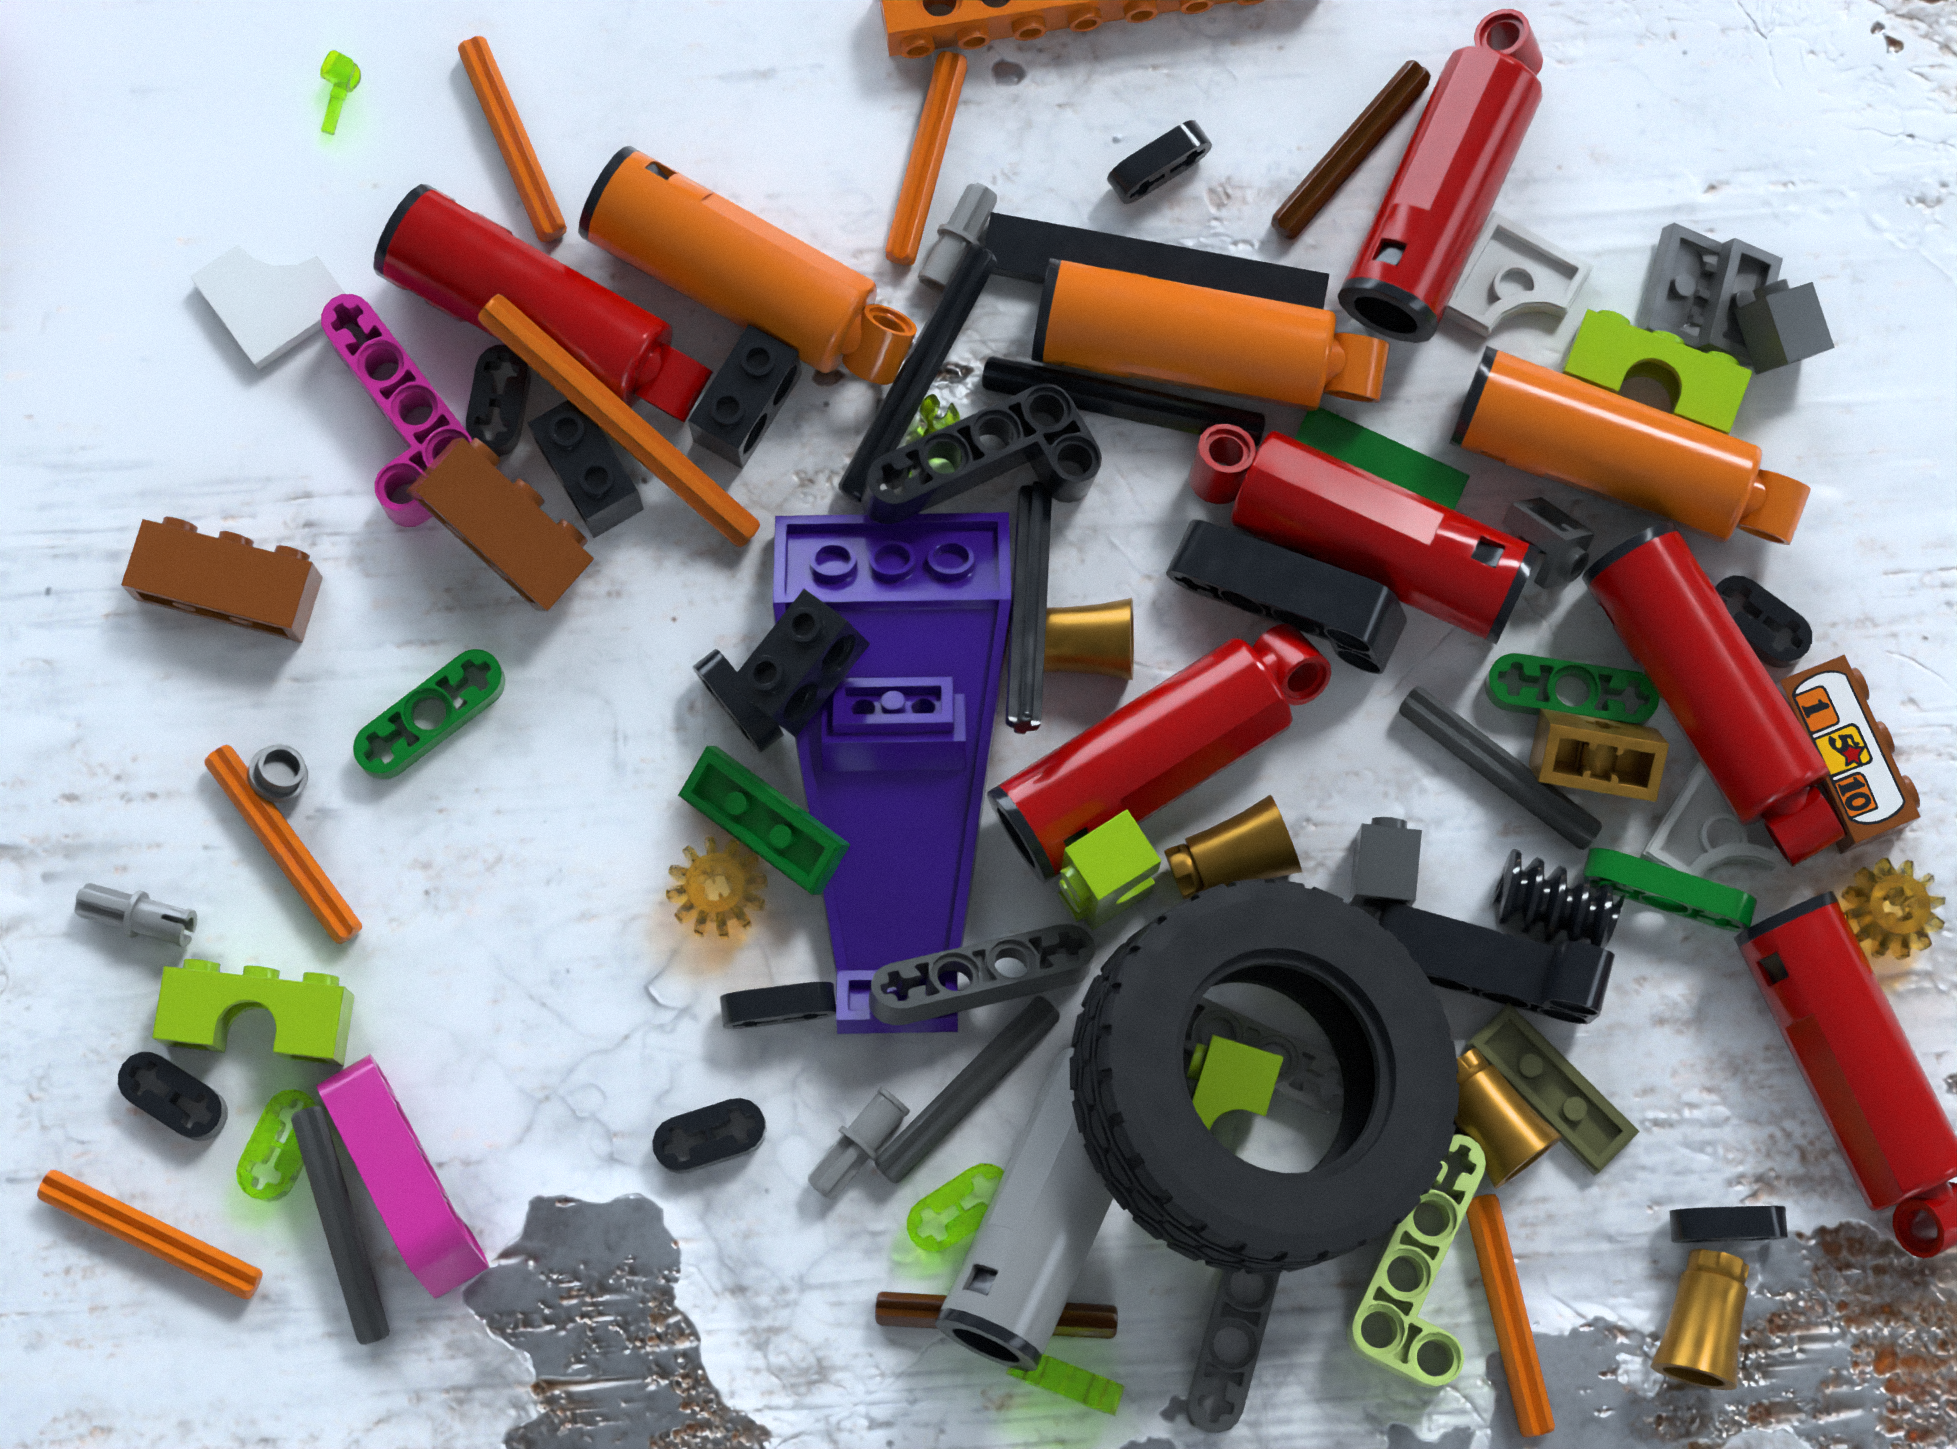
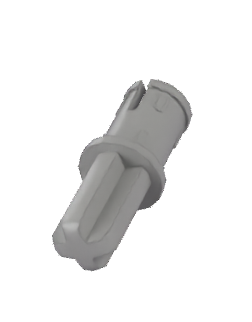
M980 183L969 184L948 223L939 225L937 233L940 238L923 270L918 274L919 281L931 290L941 294L966 247L971 243L980 245L977 239L997 203V194L987 186Z
M88 883L82 889H79L76 895L74 911L79 917L121 928L124 935L130 938L142 934L174 943L184 948L192 940L191 936L183 934L184 930L195 933L197 913L195 910L183 909L151 900L148 893L141 890L132 895Z
M880 1087L875 1097L848 1128L844 1126L839 1128L838 1131L842 1136L808 1175L807 1180L810 1185L825 1198L831 1201L836 1199L869 1159L876 1160L878 1155L875 1151L903 1117L910 1113V1110L893 1094Z

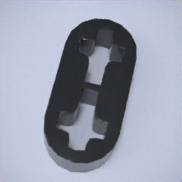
M1196 120L1186 121L1122 160L1108 174L1107 181L1123 204L1133 203L1198 163L1211 150L1212 143Z
M505 344L494 345L486 349L479 356L475 367L466 416V431L471 439H479L498 457L510 453L518 445L531 383V372L528 364ZM502 362H510L512 370L517 374V377H507L503 394H497V383L494 376L490 374V371H499L502 367ZM494 407L500 408V419L503 426L507 428V432L499 431L495 435V440H487L483 429L479 427L480 425H490Z
M1733 575L1724 578L1715 586L1720 596L1723 594L1725 597L1731 598L1737 592L1746 598L1742 607L1757 620L1743 611L1737 612L1732 618L1761 661L1775 668H1786L1795 665L1809 651L1812 644V630L1809 623L1802 615L1758 583L1745 576ZM1721 596V598L1727 605L1728 601L1723 596ZM1763 623L1777 633L1784 627L1790 629L1794 633L1790 642L1796 649L1787 646L1782 651L1777 650L1772 645L1776 636L1761 624Z
M714 649L692 666L706 689L759 753L784 736L777 723L753 706L728 684L737 671L718 649Z
M807 982L750 989L720 996L723 1028L743 1029L809 1021L836 1015L835 992L832 982Z
M139 1052L130 1056L119 1070L118 1087L121 1094L130 1103L178 1134L194 1141H206L215 1137L224 1128L228 1119V1107L224 1098L216 1090L166 1058L153 1052ZM156 1065L159 1066L155 1076L159 1081L170 1087L165 1097H162L158 1093L146 1089L139 1096L137 1092L141 1084L134 1079L136 1073L140 1069L150 1072ZM182 1095L198 1104L205 1097L209 1099L205 1109L212 1116L206 1124L196 1121L190 1128L187 1126L191 1116L176 1106Z
M743 1098L725 1100L671 1117L662 1122L655 1131L652 1140L653 1152L659 1163L667 1170L678 1174L690 1173L757 1150L765 1139L767 1132L766 1120L760 1108L750 1100ZM740 1111L745 1119L755 1118L756 1126L747 1130L749 1140L738 1143L733 1135H725L714 1139L712 1131L728 1126L731 1122L730 1113ZM682 1129L687 1137H694L705 1133L707 1141L690 1147V1158L686 1161H680L675 1153L665 1154L664 1146L673 1142L671 1132Z
M1785 1206L1703 1207L1669 1211L1671 1241L1673 1243L1764 1241L1788 1238Z

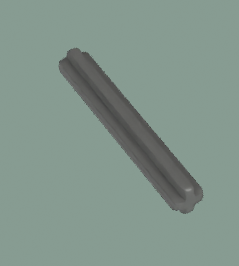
M1416 686L1401 703L1399 712L1402 716L1578 849L1585 850L1600 833L1602 824L1599 820L1551 784L1538 782L1529 767L1424 688Z
M1041 995L1036 996L878 1155L874 1162L876 1168L890 1182L894 1184L899 1183L1059 1021L1060 1014L1054 1005Z
M313 1106L292 1114L291 1122L356 1339L361 1345L380 1341L389 1336L390 1330L324 1110L320 1106Z

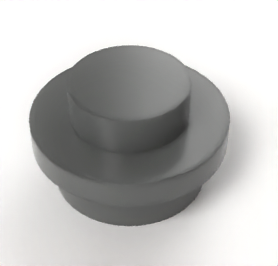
M277 744L264 748L253 756L248 766L247 777L251 788L260 797L271 802L284 803L296 799L303 792L308 781V769L303 757L297 750L287 745Z

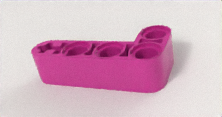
M354 294L338 295L332 298L322 311L321 325L337 355L409 448L379 471L374 482L375 494L388 518L395 524L403 527H416L433 516L415 499L406 504L393 503L392 496L394 492L405 484H413L453 439L464 438L468 443L472 439L369 303L362 297ZM351 322L358 328H361L367 340L361 348L350 331L344 328ZM384 363L399 365L396 374L392 378L384 381L372 379L374 371ZM424 406L433 409L430 418L420 425L405 423L407 415L413 409Z
M369 1054L317 1084L318 1092L394 1243L411 1272L427 1291L437 1299L490 1268L473 1233L454 1209L391 1085L373 1056Z

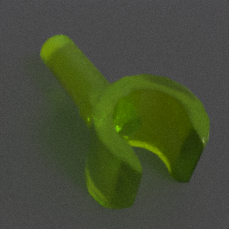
M336 50L328 53L320 69V77L334 85L330 92V99L321 127V132L329 135L335 134L347 93L354 91L362 77L358 65L351 58Z
M931 394L922 401L920 415L927 425L922 437L960 420L959 412L953 402L950 403L943 417L934 419L940 408L939 399L935 394Z

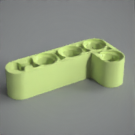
M1460 1134L1453 1135L1448 1156L1455 1151L1463 1155L1460 1165L1468 1170V1173L1462 1172L1450 1182L1446 1193L1430 1189L1427 1194L1419 1196L1421 1198L1420 1204L1433 1205L1442 1214L1444 1222L1442 1231L1438 1236H1427L1418 1231L1413 1219L1415 1209L1401 1223L1393 1225L1348 1319L1346 1327L1347 1342L1351 1349L1361 1358L1415 1385L1425 1388L1439 1387L1453 1381L1462 1371L1464 1363L1463 1348L1453 1335L1417 1317L1483 1177L1486 1166L1485 1155L1480 1145L1472 1138ZM1443 1161L1440 1162L1443 1168L1432 1185L1433 1189L1442 1183L1448 1171V1165ZM1448 1195L1456 1196V1197H1457V1201L1455 1202V1201H1454L1451 1197H1449ZM1393 1259L1408 1260L1417 1270V1284L1411 1292L1398 1291L1390 1284L1387 1270ZM1368 1314L1381 1315L1391 1325L1392 1336L1386 1347H1372L1362 1337V1321ZM1430 1341L1439 1344L1447 1354L1448 1362L1446 1369L1439 1376L1427 1375L1418 1365V1350L1425 1342Z

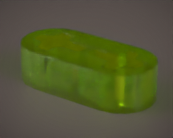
M295 1089L283 1090L271 1098L238 1162L236 1170L237 1182L242 1191L256 1200L272 1202L288 1195L304 1166L293 1128L285 1143L279 1142L286 1129V1123L279 1118L280 1112L284 1107L293 1110L298 1102L304 1103L301 1110L320 1106L314 1098L303 1091ZM275 1149H281L274 1163V1169L281 1173L280 1180L277 1184L267 1182L262 1190L257 1189L259 1178L252 1174L253 1167L256 1163L266 1165L270 1161Z
M990 1163L977 1164L919 1200L911 1208L907 1217V1232L911 1242L924 1252L941 1253L975 1233L980 1226L988 1205L981 1201L965 1211L960 1202L975 1191L972 1181L976 1177L982 1176L983 1180L987 1183L995 1179L1000 1182L1004 1174L1002 1168ZM953 1206L955 1207L959 1215L944 1226L947 1234L944 1240L938 1242L933 1235L922 1238L918 1234L917 1230L924 1224L921 1214L925 1210L931 1209L937 1216Z
M1043 1354L1036 1371L1026 1372L1008 1367L1005 1373L1014 1379L1111 1416H1116L1126 1388L1115 1381Z

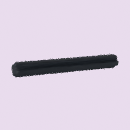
M971 243L964 250L838 484V489L849 499L861 503L862 490L870 466L879 457L896 450L997 263V258L987 248Z
M995 356L988 357L982 374V387L986 390L1016 395L1037 385L1052 384L1064 389L1079 410L1196 435H1202L1207 428L1216 424L1235 425L1251 436L1255 446H1259L1262 441L1266 423L1265 416L1258 412Z
M1034 481L1032 485H1022L1018 490L1005 723L1007 726L1014 728L1015 733L1023 735L1027 731H1037L1041 726L1052 492L1044 488V484L1039 481Z

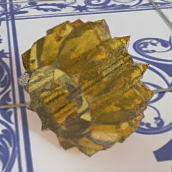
M707 837L704 841L706 855L699 857L691 846H686L682 850L686 861L691 865L689 869L680 865L670 866L668 870L670 877L683 884L667 889L666 898L669 902L673 903L684 902L674 914L680 924L689 922L697 916L694 923V933L696 936L704 937L708 933L711 923L716 922L720 939L724 940L730 937L727 921L735 918L740 928L745 931L752 927L748 915L743 911L745 907L754 911H763L765 909V900L752 892L767 887L768 879L765 874H750L759 864V858L754 852L748 853L737 860L740 853L738 840L730 839L725 846L723 854L718 853L714 837ZM723 876L729 890H731L730 893L724 897L719 892V900H709L704 884L709 879L715 884V877Z
M1881 858L1875 863L1874 871L1862 867L1855 872L1854 878L1857 886H1848L1842 891L1841 897L1847 903L1854 906V908L1846 910L1844 913L1850 924H1858L1860 930L1855 932L1859 943L1864 942L1868 938L1872 939L1870 950L1871 956L1874 958H1881L1890 948L1896 960H1905L1910 957L1912 947L1922 952L1932 945L1928 932H1938L1944 927L1945 921L1931 911L1943 906L1946 897L1939 894L1928 895L1926 888L1935 881L1934 875L1928 873L1918 880L1914 879V861L1905 860L1896 870L1889 858ZM1888 901L1891 906H1900L1903 915L1897 918L1894 912L1885 913L1883 903Z

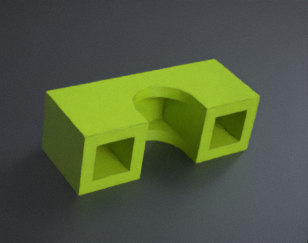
M1587 309L1576 331L1561 373L1618 394L1622 383L1634 377L1651 378L1660 383L1667 391L1670 399L1669 414L1729 435L1752 370L1739 366V361L1728 354L1717 351L1704 353L1688 347L1683 339L1670 332L1653 331L1651 333L1630 325V321L1617 312L1610 310L1595 312Z
M1128 809L1064 849L1062 870L1060 871L1061 878L1059 881L1061 891L1057 892V895L1073 921L1077 923L1085 919L1092 931L1153 892L1155 882L1151 876L1159 871L1161 859Z
M184 959L183 968L164 966L152 1035L154 1040L164 1046L225 1053L228 1032L234 1020L246 1011L266 1009L272 1013L276 1024L273 1047L275 1054L284 1060L344 1066L355 995L345 986H339V977L323 973L304 972L302 982L279 979L280 971L277 969L251 965L244 966L242 975L221 973V964L200 959Z
M1215 1034L1211 1035L1208 1046L1197 1042L1186 1077L1197 1081L1192 1102L1208 1130H1210L1213 1122L1220 1115L1231 1110H1246L1266 1116L1284 1057Z

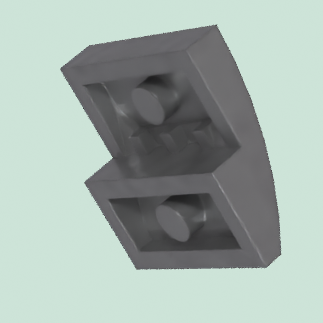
M1675 222L1665 226L1661 231L1638 328L1651 333L1653 331L1670 332L1683 339L1688 347L1704 353L1710 351L1722 352L1734 357L1740 364L1752 366L1753 364L1734 309L1756 301L1753 293L1754 289L1778 281L1783 258L1737 238L1721 243Z

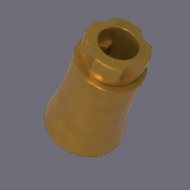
M1132 598L1094 605L1048 607L1046 612L1044 672L1094 674L1133 681L1134 615Z
M1271 794L1245 811L1207 830L1185 838L1186 844L1176 845L1164 851L1183 900L1220 884L1228 887L1233 881L1267 880L1302 872L1293 842Z
M1473 1048L1457 1058L1459 1073L1456 1074V1083H1459L1460 1086L1458 1116L1454 1117V1122L1464 1136L1472 1138L1480 1145L1485 1155V1171L1494 1188L1497 1189L1542 1157L1563 1136L1525 1102L1494 1064L1489 1066L1479 1050Z
M1702 1248L1690 1250L1686 1271L1681 1272L1675 1301L1665 1333L1650 1365L1654 1371L1668 1378L1699 1387L1716 1390H1734L1737 1388L1738 1347L1742 1316L1748 1293L1745 1283L1749 1272V1265L1744 1263L1743 1259L1728 1253Z

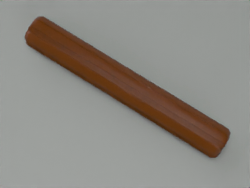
M1409 60L1404 63L1273 214L1271 225L1278 233L1288 240H1293L1302 232L1427 88L1431 75L1425 67H1422L1415 60Z
M882 1291L876 1297V1323L881 1326L938 1329L935 1325L936 1319L947 1295ZM1067 1302L1052 1336L1111 1339L1117 1333V1307L1108 1304Z

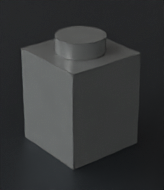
M1787 279L1767 284L1753 290L1756 301L1734 309L1756 375L1835 348L1813 282L1791 289Z
M1374 817L1371 824H1361L1355 836L1350 905L1376 907L1378 902H1392L1412 907L1416 901L1422 830L1408 829L1407 821L1393 817Z

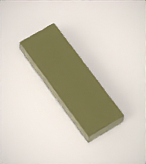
M1509 1002L1464 1046L1468 1051L1477 1048L1489 1066L1494 1064L1525 1102L1563 1136L1560 1142L1594 1176L1640 1132Z

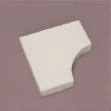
M1493 211L1480 233L1443 315L1484 338H1487L1501 322L1520 313L1544 312L1564 319L1594 265Z
M238 244L190 276L196 287L258 371L322 328L321 314L324 306L332 298L346 294L318 255L297 265L274 266L254 259Z
M1698 760L1639 857L1701 878L1707 871L1726 863H1752L1772 871L1781 860L1782 854L1768 834L1762 820L1747 826L1739 824Z

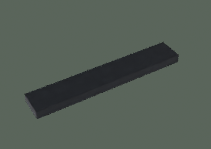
M991 212L984 247L990 250L997 258V263L991 273L993 275L1044 284L1050 258L1318 309H1324L1330 275L1323 272Z

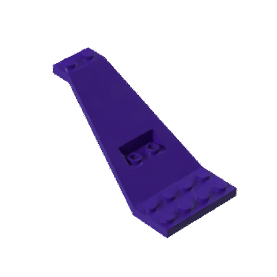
M1009 512L916 514L893 524L878 523L867 514L775 516L774 623L778 622L802 590L806 589L845 618L870 643L869 647L795 738L807 812L851 844L822 892L837 978V1034L958 1032V1012L906 1025H890L883 1023L873 1015L869 1008L868 998L873 975L879 968L890 963L963 947L1011 621ZM946 971L940 974L938 981L946 989L958 991L959 972ZM921 979L919 986L926 985V980ZM896 987L887 989V994H894L898 1001H905L907 999V995H900Z

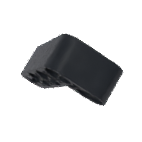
M1041 384L879 457L868 470L862 490L861 503L866 514L876 522L882 524L898 523L1028 462L1039 481L1044 484V488L1052 492V498L1059 502L1071 503L1081 500L1089 492L1101 467L1102 455L1099 446L1066 391L1056 385ZM1045 412L1055 420L1056 425L1042 426L1035 422L1031 413ZM994 435L1004 442L1006 448L1000 450L990 449L981 442L980 437ZM934 458L945 459L954 466L955 471L947 474L939 473L929 465L928 461ZM1065 460L1073 461L1083 469L1084 474L1079 476L1069 475L1060 468L1058 462ZM881 484H885L887 489L881 490ZM902 487L900 494L896 495L893 490Z
M1202 520L1190 521L1166 571V575L1170 580L1186 590L1279 624H1291L1296 626L1301 632L1327 640L1340 659L1362 671L1372 674H1382L1407 623V617L1397 596L1386 586L1364 576Z
M1378 902L1376 904L1373 918L1379 921L1378 925L1385 930L1388 929L1410 952L1408 955L1415 963L1418 962L1432 985L1504 1005L1509 1002L1514 1008L1570 1023L1590 1024L1601 1014L1615 954L1611 951L1577 941H1562L1554 947L1398 903Z

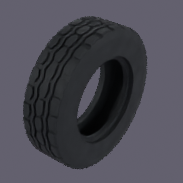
M1264 879L1233 881L1228 887L1220 884L1198 892L1189 899H1184L1127 938L1126 943L1121 944L1100 968L1102 974L1094 977L1081 1003L1084 1010L1077 1015L1071 1042L1074 1053L1070 1057V1090H1074L1075 1100L1072 1101L1078 1131L1083 1133L1086 1142L1083 1146L1096 1173H1101L1106 1181L1104 1186L1123 1211L1127 1209L1133 1215L1132 1220L1156 1240L1162 1239L1167 1242V1248L1193 1261L1204 1260L1205 1265L1234 1273L1245 1269L1247 1274H1279L1283 1272L1282 1270L1292 1272L1314 1266L1369 1244L1391 1231L1392 1225L1401 1223L1421 1203L1419 1196L1429 1192L1443 1168L1440 1162L1448 1156L1456 1127L1453 1125L1454 1117L1458 1116L1460 1086L1459 1083H1456V1074L1459 1073L1455 1044L1454 1041H1451L1449 1033L1451 1028L1440 999L1437 1000L1432 991L1434 987L1418 962L1415 963L1408 955L1410 952L1388 929L1385 930L1378 925V920L1356 905H1349L1343 902L1344 899L1317 887L1309 889L1305 888L1303 883L1277 879L1265 883ZM1227 983H1249L1275 990L1304 1008L1316 1020L1328 1037L1341 1069L1344 1105L1340 1126L1331 1147L1320 1162L1309 1172L1282 1173L1270 1171L1244 1161L1224 1147L1212 1135L1198 1115L1186 1084L1183 1050L1190 1018L1203 995L1211 987Z

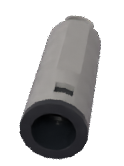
M1074 1048L1062 1050L1058 1054L935 1323L936 1327L943 1334L966 1349L993 1362L1026 1372L1037 1370L1113 1200V1196L1104 1186L1106 1181L1101 1173H1096L1083 1146L1086 1143L1083 1133L1078 1131L1072 1101L1075 1100L1074 1090H1070V1057L1073 1056Z

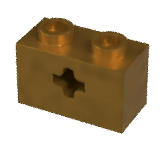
M1540 708L1528 765L1538 782L1657 802L1669 743L1657 728Z

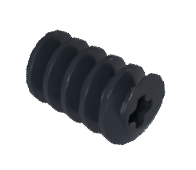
M1513 849L1510 851L1491 897L1489 909L1493 904L1499 906V924L1505 926L1516 913L1522 914V933L1526 935L1539 921L1543 922L1544 941L1547 943H1551L1558 933L1564 930L1567 931V941L1582 942L1585 938L1590 940V944L1605 949L1616 927L1625 894L1613 904V887L1610 884L1604 883L1591 896L1590 879L1583 874L1578 876L1570 887H1567V870L1562 866L1556 867L1545 879L1544 861L1538 857L1533 859L1522 870V854L1520 850Z

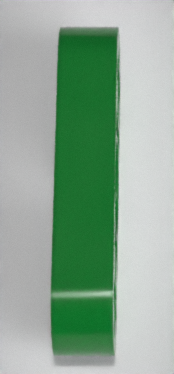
M480 649L468 650L455 657L358 732L353 744V752L358 764L368 775L377 779H391L404 772L499 699L505 688V675L497 659L489 652ZM474 666L480 672L490 668L491 670L485 676L489 683L487 688L480 691L476 686L472 685L465 689L458 696L466 705L457 710L449 694L441 688L450 683L456 693L468 683L469 680L465 672L469 668ZM428 699L442 702L446 707V717L441 725L430 730L421 729L415 725L413 719L414 711L421 702ZM402 718L408 731L419 741L410 747L409 742L403 736L390 748L394 755L391 761L384 763L382 759L375 758L370 762L368 759L374 754L370 744L379 737L385 743H389L398 737L401 732L394 723Z
M1510 653L1498 658L1485 678V692L1489 700L1496 707L1505 711L1539 716L1540 708L1642 726L1657 710L1660 698L1647 676L1641 672L1520 653ZM1510 669H1515L1519 671V680L1537 684L1541 678V672L1548 673L1549 677L1543 688L1544 702L1535 699L1540 688L1525 686L1520 689L1517 696H1512L1508 694L1507 684L1498 682V678H1505ZM1566 676L1580 679L1586 685L1588 691L1586 702L1580 706H1568L1562 703L1556 695L1555 687L1557 681ZM1600 681L1607 683L1603 693L1605 695L1621 696L1627 687L1635 688V697L1645 701V704L1639 705L1633 714L1625 712V703L1619 700L1606 699L1602 704V711L1594 708L1601 692Z
M1592 848L1589 850L1582 873L1589 877L1590 886L1595 889L1607 883L1613 887V895L1621 897L1625 894V899L1733 932H1742L1751 926L1757 905L1755 897L1741 890L1605 848Z

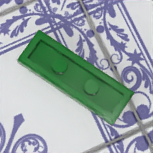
M1318 407L1315 411H1307L1294 438L1452 510H1455L1470 478V475L1322 407Z
M706 746L678 794L679 797L811 895L822 894L851 845L717 746Z

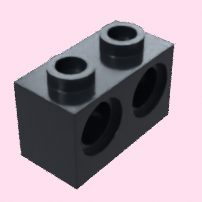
M748 324L688 420L693 442L743 470L802 375L799 352Z
M569 400L562 402L528 422L537 447L593 538L598 537L644 510L638 489L599 426Z
M803 589L728 684L753 706L796 738L869 647L870 643L845 618L806 589Z

